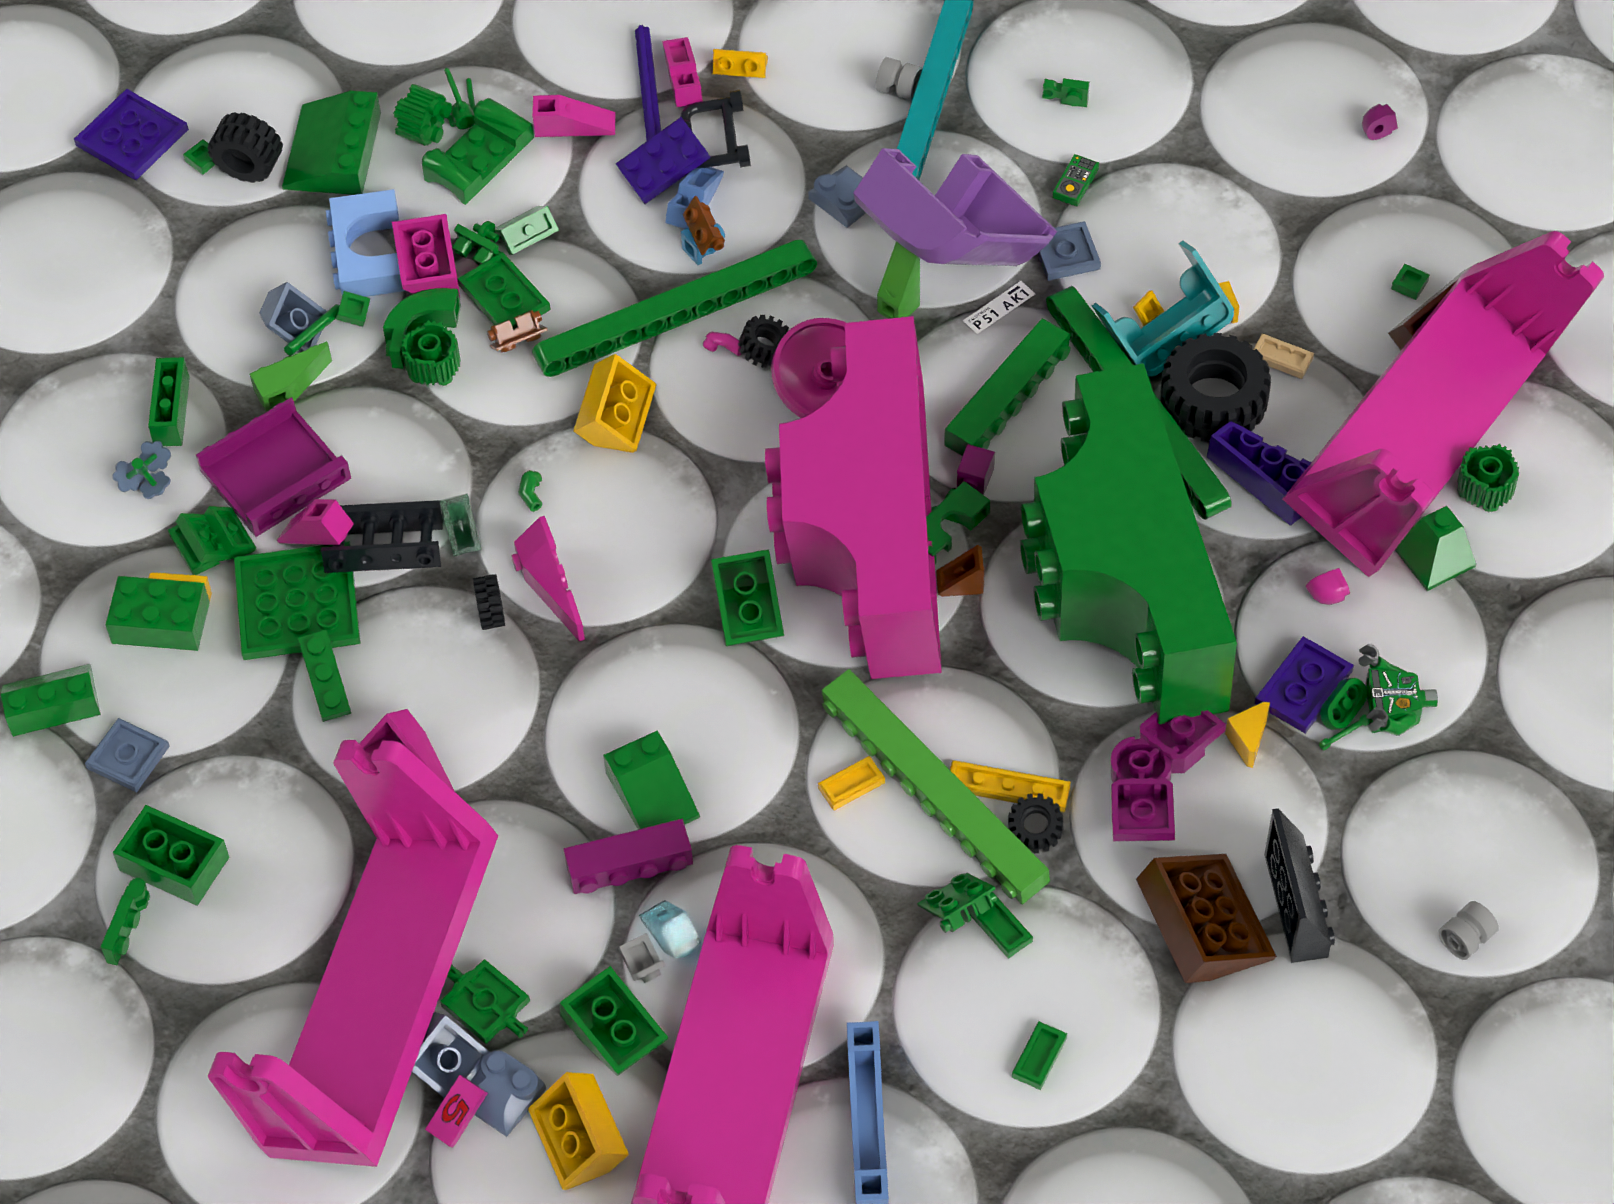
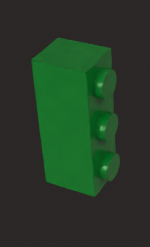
M184 357L156 358L148 428L152 441H160L163 446L183 445L190 380Z

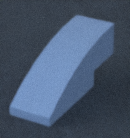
M712 167L695 168L679 183L678 194L668 203L665 223L686 229L688 225L682 214L694 196L698 197L700 203L703 202L705 205H709L722 180L724 171Z

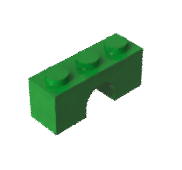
M965 481L957 488H952L938 506L931 508L932 512L926 517L928 541H932V546H928L929 555L935 557V564L936 554L942 549L947 552L952 549V536L941 527V522L944 519L962 524L971 531L990 513V500Z

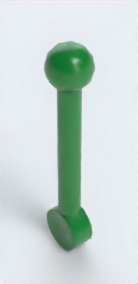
M1363 714L1359 721L1331 738L1323 739L1319 743V747L1323 751L1327 750L1332 743L1360 726L1369 725L1371 719L1366 717L1367 714Z

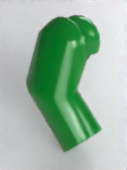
M529 470L521 477L518 494L530 511L534 512L542 506V501L534 492L535 487H538L540 485L539 482H542V476L537 471Z

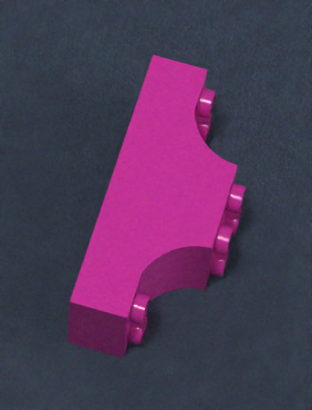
M914 316L844 323L845 346L831 347L834 382H837L836 393L822 407L808 416L779 424L780 447L765 449L767 480L769 484L772 483L773 497H767V518L769 531L774 532L777 564H792L796 586H816L842 596L845 626H848L851 657H867L871 679L942 673L935 557L929 555L928 546H932V541H928L926 517L932 511L924 383Z

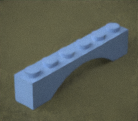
M879 1021L847 1023V1047L856 1204H889Z

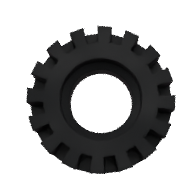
M760 315L759 319L757 316H754L751 320H748L738 343V346L741 347V354L746 353L745 359L747 361L753 359L752 364L757 366L758 362L762 363L761 368H766L768 364L771 368L774 352L783 336L789 330L787 325L781 326L782 320L773 321L774 316L771 315L768 319H766L765 315ZM757 337L766 338L770 340L774 345L770 346L763 344L757 339Z
M492 574L473 578L482 630L505 626L497 575Z
M1028 794L1027 799L1024 800L1021 797L1018 799L1017 805H1012L1011 813L1009 812L1008 828L1028 849H1033L1034 853H1039V849H1044V852L1049 851V846L1055 847L1058 844V838L1061 839L1063 835V814L1060 812V806L1057 803L1054 804L1053 799L1049 796L1047 799H1044L1043 794H1038V797L1033 798V794ZM1034 813L1043 815L1048 821L1046 829L1037 834L1030 833L1024 827L1025 819Z

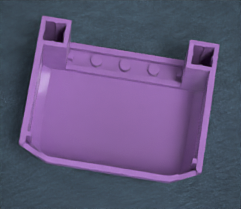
M882 148L853 193L856 203L891 238L927 263L1018 266L1029 261L1042 250L1057 232L1053 226L978 155L962 154L934 196L912 174L916 166L899 149Z

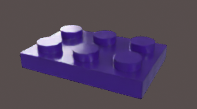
M680 117L618 161L616 165L643 203L646 204L711 157L682 117Z
M1303 636L1256 696L1254 704L1270 703V714L1306 734L1319 717L1324 702L1337 685L1350 676L1354 665Z

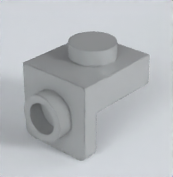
M647 933L617 947L634 981L642 978L644 983L660 976L659 969L666 966L664 960L660 961Z

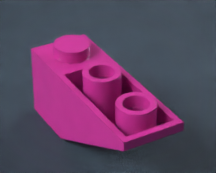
M562 95L533 96L532 117L535 137L615 135L616 113L614 111Z
M315 499L290 520L278 537L277 542L287 544L340 545L347 537V533L354 523L336 500Z

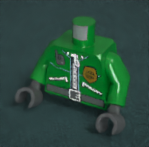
M1367 644L1359 649V652L1364 654L1359 658V664L1363 667L1370 665L1365 686L1369 709L1366 717L1371 719L1370 728L1372 733L1385 731L1392 735L1400 736L1420 722L1422 708L1437 707V690H1420L1417 674L1407 672L1387 662L1379 656V651L1373 644Z

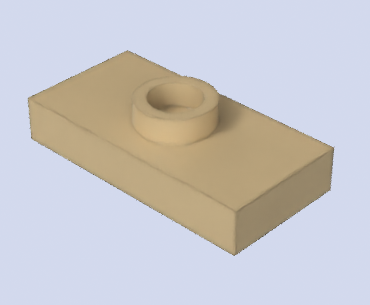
M1261 334L1253 349H1257L1263 355V360L1268 363L1269 367L1303 379L1314 357L1313 352L1265 334Z

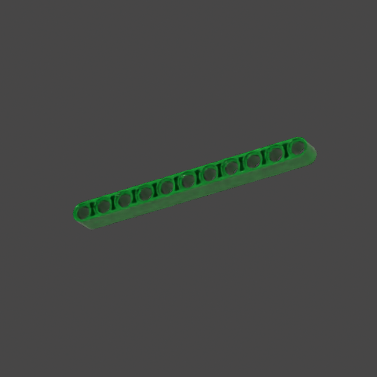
M794 240L543 340L534 346L532 354L544 376L554 377L804 277L815 270L817 261L803 240Z
M1074 286L1046 297V304L1050 314L1062 330L1070 333V341L1093 372L1133 365ZM1155 395L1193 508L1204 520L1231 508L1232 502L1226 488Z

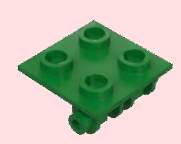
M969 873L959 874L953 877L948 885L929 892L925 899L918 902L917 905L943 919L939 924L945 933L948 931L954 932L965 925L964 921L966 923L971 921L969 913L972 917L977 918L979 914L981 915L994 907V903L997 902V898L992 892L996 889L995 886Z

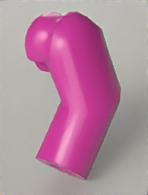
M710 332L705 336L706 339L703 341V347L707 350L714 352L717 350L718 345L737 356L742 355L740 352L741 347L738 346L739 340L732 335Z

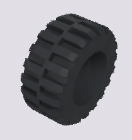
M1206 333L1200 334L1194 340L1189 338L1183 341L1182 347L1180 345L1176 346L1171 351V355L1167 357L1162 372L1160 401L1181 430H1185V435L1193 439L1197 436L1201 438V441L1209 442L1211 435L1230 421L1249 431H1253L1255 425L1261 423L1264 418V412L1267 411L1271 386L1270 368L1268 363L1263 360V355L1257 349L1252 350V345L1245 340L1241 342L1238 341L1236 336L1229 335V337L1222 336V333H1213V336H1207ZM1218 378L1230 382L1239 391L1226 397H1211L1197 391L1192 384L1202 379Z

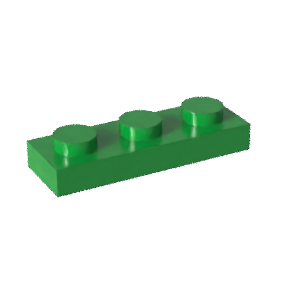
M327 630L299 637L298 641L322 722L351 714Z

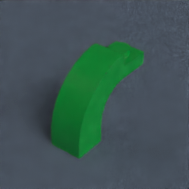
M434 288L420 291L405 298L392 309L383 326L386 356L390 357L392 368H404L401 340L404 339V334L411 333V330H417L416 327L422 328V325L427 323L428 320L431 323L433 321H436V323L442 322L444 327L457 328L461 308L458 289Z

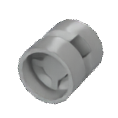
M885 57L878 70L876 90L888 94L896 91L898 97L913 100L922 67L910 63L902 66L901 61Z
M1470 901L1457 913V917H1452L1439 929V937L1444 946L1454 956L1467 960L1479 949L1480 943H1486L1499 931V926L1493 914L1485 906L1476 901Z

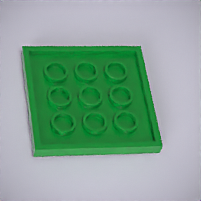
M350 541L345 542V546H351ZM319 545L234 557L243 660L300 653L302 651L298 638L323 630H327L332 648L361 644L354 572L324 573L321 547H333V545Z

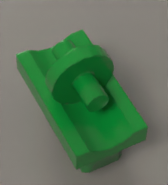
M486 221L482 225L476 223L473 226V231L460 224H457L454 231L457 234V238L452 245V249L456 254L466 258L474 247L478 251L472 260L480 266L502 253L498 251L499 246L494 243L499 239V235L494 233V223Z

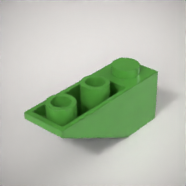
M897 241L877 294V312L888 319L909 317L920 306V258Z
M328 342L314 345L305 351L285 357L281 361L261 367L257 371L250 373L253 390L265 412L291 397L295 401L332 362Z

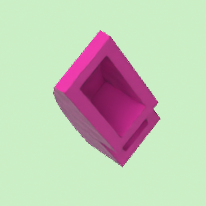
M688 37L662 41L676 107L702 102L701 84Z

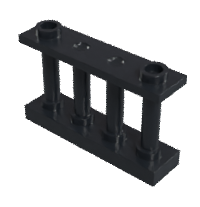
M441 500L340 505L354 523L347 535L363 534L362 545L345 546L344 540L340 545L321 547L324 573L441 567L439 542L432 541V530H443L444 522ZM421 531L420 542L403 543V532ZM392 532L391 544H374L375 533Z

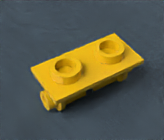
M713 49V74L766 77L768 55L766 53Z

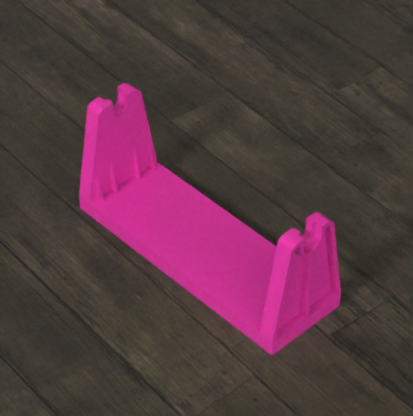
M1551 231L1479 262L1465 271L1283 497L1282 500L1366 576L1370 577L1380 570L1459 468L1465 452L1469 451L1470 447L1474 448L1603 280V271L1593 261L1587 266L1581 265L1579 267H1573L1565 261L1566 256L1570 252L1566 248L1571 241L1562 233Z
M343 740L333 764L377 839L289 1065L277 1057L255 1054L250 1065H248L235 1053L218 1052L208 1073V1078L257 1146L269 1158L377 1167L498 839V834L482 816L405 745L396 741H382L379 750H374L371 755L356 740Z
M735 845L730 848L631 1204L769 1203L834 946L833 931L806 861L800 857L783 854L782 862H775L773 867L756 861L753 857L752 847Z

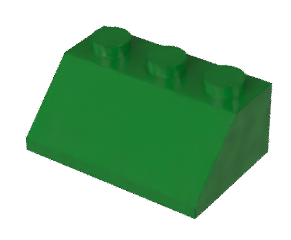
M90 664L2 685L1 699L4 715L13 737L101 715Z

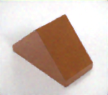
M976 545L936 570L938 595L946 597L983 594L984 565L981 546Z

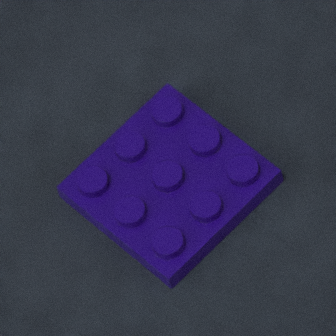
M126 89L74 138V142L80 149L130 178L137 180L189 129L187 122Z

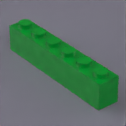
M1042 318L945 428L944 446L961 456L964 455L968 444L988 449L993 437L1003 432L1007 421L1012 416L1018 415L1028 397L1032 398L1036 394L1039 384L1044 379L1047 380L1051 377L1059 361H1064L1068 357L1071 350L1069 346L1070 333Z

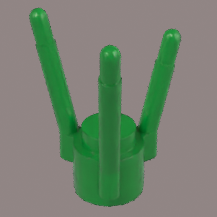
M445 68L447 80L456 100L447 119L451 127L456 126L461 130L468 129L475 124V101L472 81L470 78L466 79L469 104L461 99L450 69Z

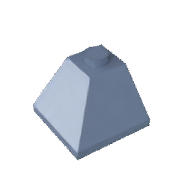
M285 282L268 292L259 314L267 328L290 343L327 311L293 285ZM321 332L301 347L299 351H305L316 345Z
M434 1012L412 1072L445 1098L459 1075L464 1076L470 1081L481 1069L482 1059L490 1052L446 1015Z

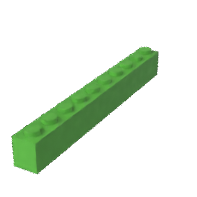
M850 669L846 670L822 689L824 700L822 706L832 718L837 716L842 721V727L851 737L856 736L861 741V746L865 752L871 757L875 755L881 761L880 764L883 770L890 777L895 775L901 781L902 789L910 797L915 795L919 799L920 806L924 812L930 817L934 815L941 822L940 826L949 837L955 836L961 842L962 850L970 858L975 856L981 862L980 866L985 874L990 878L995 877L1001 883L1002 890L1010 899L1016 898L1023 905L1050 882L1049 869Z

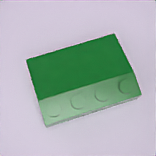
M347 91L302 104L282 184L283 190L349 195L363 194L381 116L377 92Z

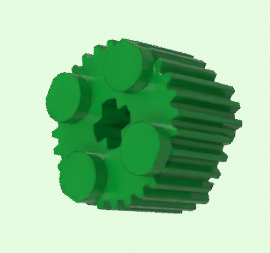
M412 84L407 97L404 99L400 98L397 101V106H395L393 114L394 118H397L398 128H395V134L424 146H428L431 142L439 143L444 132L442 125L445 123L444 119L448 118L452 111V104L446 101L444 95Z
M428 320L427 323L422 325V328L416 327L417 330H411V333L403 335L404 339L401 340V348L405 369L409 378L414 383L420 382V384L426 383V385L438 383L439 385L446 386L452 382L453 376L456 375L455 371H459L458 367H460L461 359L458 341L451 330L448 331L447 327L444 328L442 322L436 323V321H433L431 323Z
M1501 444L1493 445L1491 448L1485 445V448L1479 446L1478 449L1477 447H1470L1469 451H1466L1465 456H1463L1457 480L1459 496L1465 498L1466 502L1471 501V505L1476 504V507L1482 506L1487 512L1497 511L1499 505L1502 507L1504 503L1507 504L1515 493L1519 477L1518 462H1514L1515 458L1512 457V450H1506L1507 447H1501Z

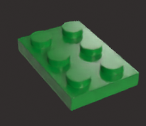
M503 252L457 278L460 288L494 325L510 320L514 329L517 328L514 317L533 310V312L539 311L542 316L551 310L547 299Z

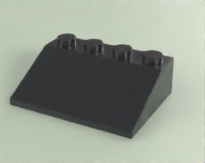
M1279 808L1272 809L1264 856L1291 963L1328 958L1331 945L1335 944V937L1332 927H1327L1325 918L1328 916L1326 902L1324 899L1320 900L1318 891L1321 889L1319 875L1317 872L1313 873L1311 864L1314 862L1312 848L1310 845L1306 846L1304 835Z

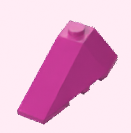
M541 516L514 541L516 554L511 555L516 572L521 570L526 583L578 641L585 640L583 624L572 591L566 590L568 589V583L563 565H559L554 538L545 516Z
M408 709L387 713L359 743L371 755L374 750H379L382 741H396L405 745L454 791L425 731Z

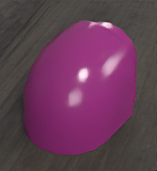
M1377 104L1365 113L1362 120V128L1366 136L1370 140H1378L1398 129L1396 113L1388 104L1383 106Z

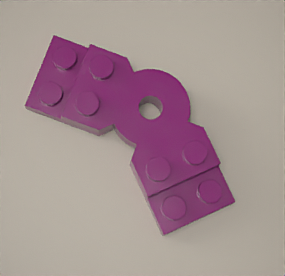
M1207 710L1202 711L1199 716H1177L1172 721L1159 725L1158 715L1155 712L1140 725V739H1135L1134 736L1128 737L1114 747L1110 760L1111 780L1113 782L1111 784L1113 842L1175 840L1171 774L1185 773L1205 756V748L1226 731V723Z

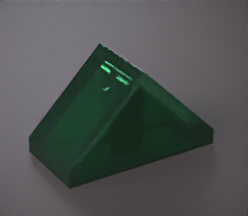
M468 493L439 500L453 556L482 550Z

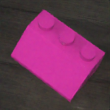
M441 214L392 222L402 289L413 294L434 288L458 289L459 292L447 215Z

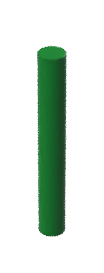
M335 304L284 347L285 353L292 356L337 318L340 305Z

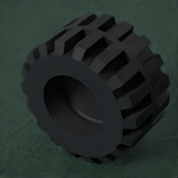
M233 112L221 119L207 149L209 150V156L213 158V163L219 166L221 171L240 181L255 183V181L262 182L269 177L282 152L283 143L280 136L275 133L276 130L264 120L241 112L238 114Z

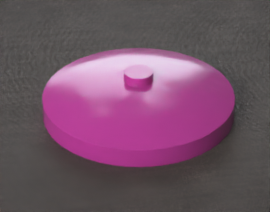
M814 318L801 322L783 336L774 352L771 373L775 390L786 407L800 418L818 410L837 391V382H834L832 373L831 347L845 346L844 323L846 322L832 318Z

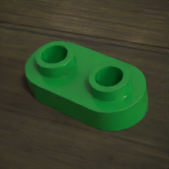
M1350 678L1342 680L1321 707L1320 717L1325 727L1331 730L1347 727L1367 699V689L1360 679Z

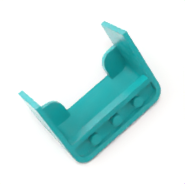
M1183 240L1178 244L1189 259L1192 267L1187 269L1180 277V288L1186 296L1142 328L1129 317H1122L1114 322L1110 314L1099 304L1094 303L1092 305L1110 335L1134 365L1144 363L1148 376H1156L1164 370V363L1167 357L1171 355V351L1178 345L1182 347L1183 341L1189 338L1194 340L1197 338V335L1205 333L1207 336H1212L1213 333H1217L1228 325L1234 316L1232 304L1198 251Z

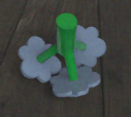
M149 441L144 442L141 445L142 453L139 458H135L130 463L120 461L116 464V472L113 473L112 477L114 481L118 482L117 486L120 491L127 492L130 489L132 491L140 489L145 499H151L164 493L171 479L165 476L163 471H159L156 474L148 472V470L155 472L159 468L165 469L168 466L167 461L171 458V452L163 447L160 441L153 443Z

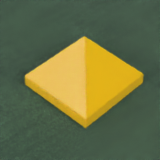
M1149 290L1133 306L1143 326L1165 312L1152 290Z

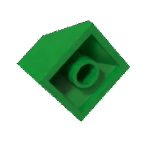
M1448 506L1422 517L1395 549L1426 591L1476 567V561L1464 526Z

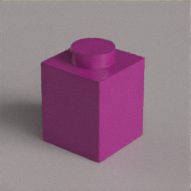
M968 444L957 470V487L965 481L984 495L994 470L995 451Z

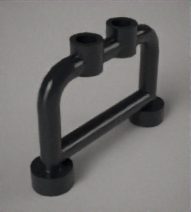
M740 90L730 91V97L696 102L684 108L680 117H682L691 131V116L701 112L722 109L727 154L710 156L711 158L697 168H709L739 163L740 168L751 166L748 145L737 146L733 113L744 111Z

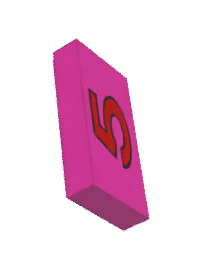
M459 1075L425 1130L454 1148L488 1093L464 1076Z

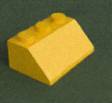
M617 354L595 363L573 432L596 447L632 453L637 451L656 383Z
M566 1072L528 1108L562 1190L571 1189L610 1173L629 1155L594 1074Z

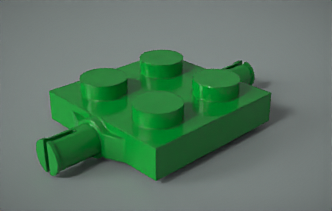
M485 959L473 970L462 974L451 964L447 977L455 984L452 990L440 1001L442 1008L485 1044L506 1027L519 1038L526 1034L528 1027L516 1019V1016L530 1002L529 995Z

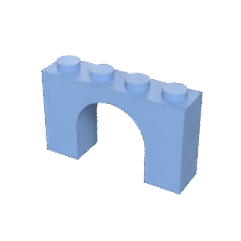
M394 189L329 198L330 210H326L328 226H333V230L328 231L330 247H335V252H331L333 268H338V273H333L335 289H341L342 295L346 291L364 297L405 291L402 289L397 253L363 256L350 249L354 240L362 234L392 229V222L399 221Z

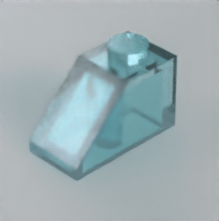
M666 900L639 915L641 921L664 953L675 959L690 955L694 951V947L701 944L687 912Z

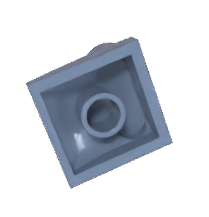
M847 165L832 175L824 174L819 176L814 182V188L808 192L809 199L846 228L866 213L856 203L853 194L863 177Z
M496 1050L484 1056L481 1061V1069L471 1080V1082L488 1093L476 1111L475 1116L506 1137L525 1116L528 1108L546 1090L545 1083L534 1071L509 1054Z

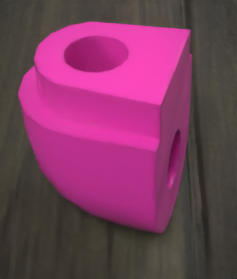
M1340 568L1332 569L1313 578L1305 586L1314 600L1321 604L1332 605L1345 600V596L1350 594L1348 584Z

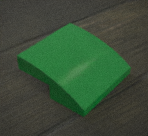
M209 506L204 514L180 513L176 520L177 525L200 562L234 559V557L253 553L256 550L255 544L232 507Z

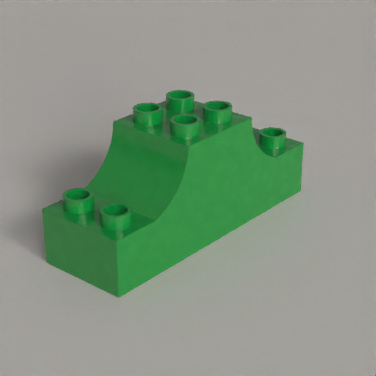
M1143 363L1076 375L1075 399L1062 402L1063 421L1069 436L1061 438V454L1064 466L1046 475L1034 477V502L1021 504L1022 524L1027 539L1020 540V553L1025 573H1037L1041 584L1034 586L1033 589L1038 618L1040 621L1054 620L1059 641L1081 640L1101 644L1119 652L1136 665L1137 668L1132 669V681L1136 699L1139 704L1152 702L1154 711L1158 715L1159 725L1172 721L1177 716H1199L1202 711L1207 710L1213 715L1229 712L1237 641L1145 365Z

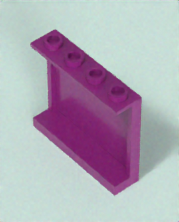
M292 397L283 403H278L273 409L259 417L253 418L248 424L228 433L223 439L211 446L205 447L196 454L201 473L226 503L233 508L236 515L255 537L351 479L348 462L342 455L336 457L296 411Z

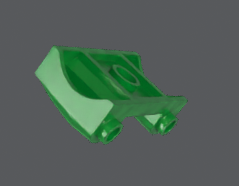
M487 98L484 101L481 100L475 105V124L445 153L439 148H435L432 151H427L422 158L424 181L428 183L436 182L445 186L465 205L534 139L532 123L491 98Z

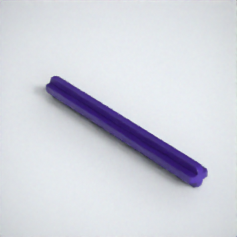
M639 25L635 29L646 141H648L661 131L650 28Z

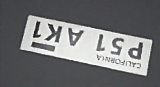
M1020 281L964 319L963 322L978 334L1034 296L1035 293Z

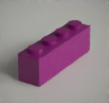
M683 818L563 848L574 894L592 893L598 888L610 885L620 886L629 880L641 877L651 878L661 872L669 870L679 871L689 865H693L692 848Z

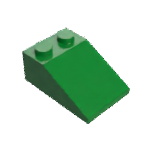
M769 549L711 559L726 646L783 637L784 630Z
M658 730L603 755L606 775L638 830L682 818L685 825L700 818V814L674 758Z
M611 966L560 1002V1016L579 1040L616 1076L623 1073L668 1040V1036Z

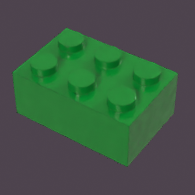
M118 576L105 624L111 643L198 651L210 604L205 584L201 582Z
M148 805L144 806L113 851L119 871L135 878H141L146 883L198 906L230 858L224 839Z

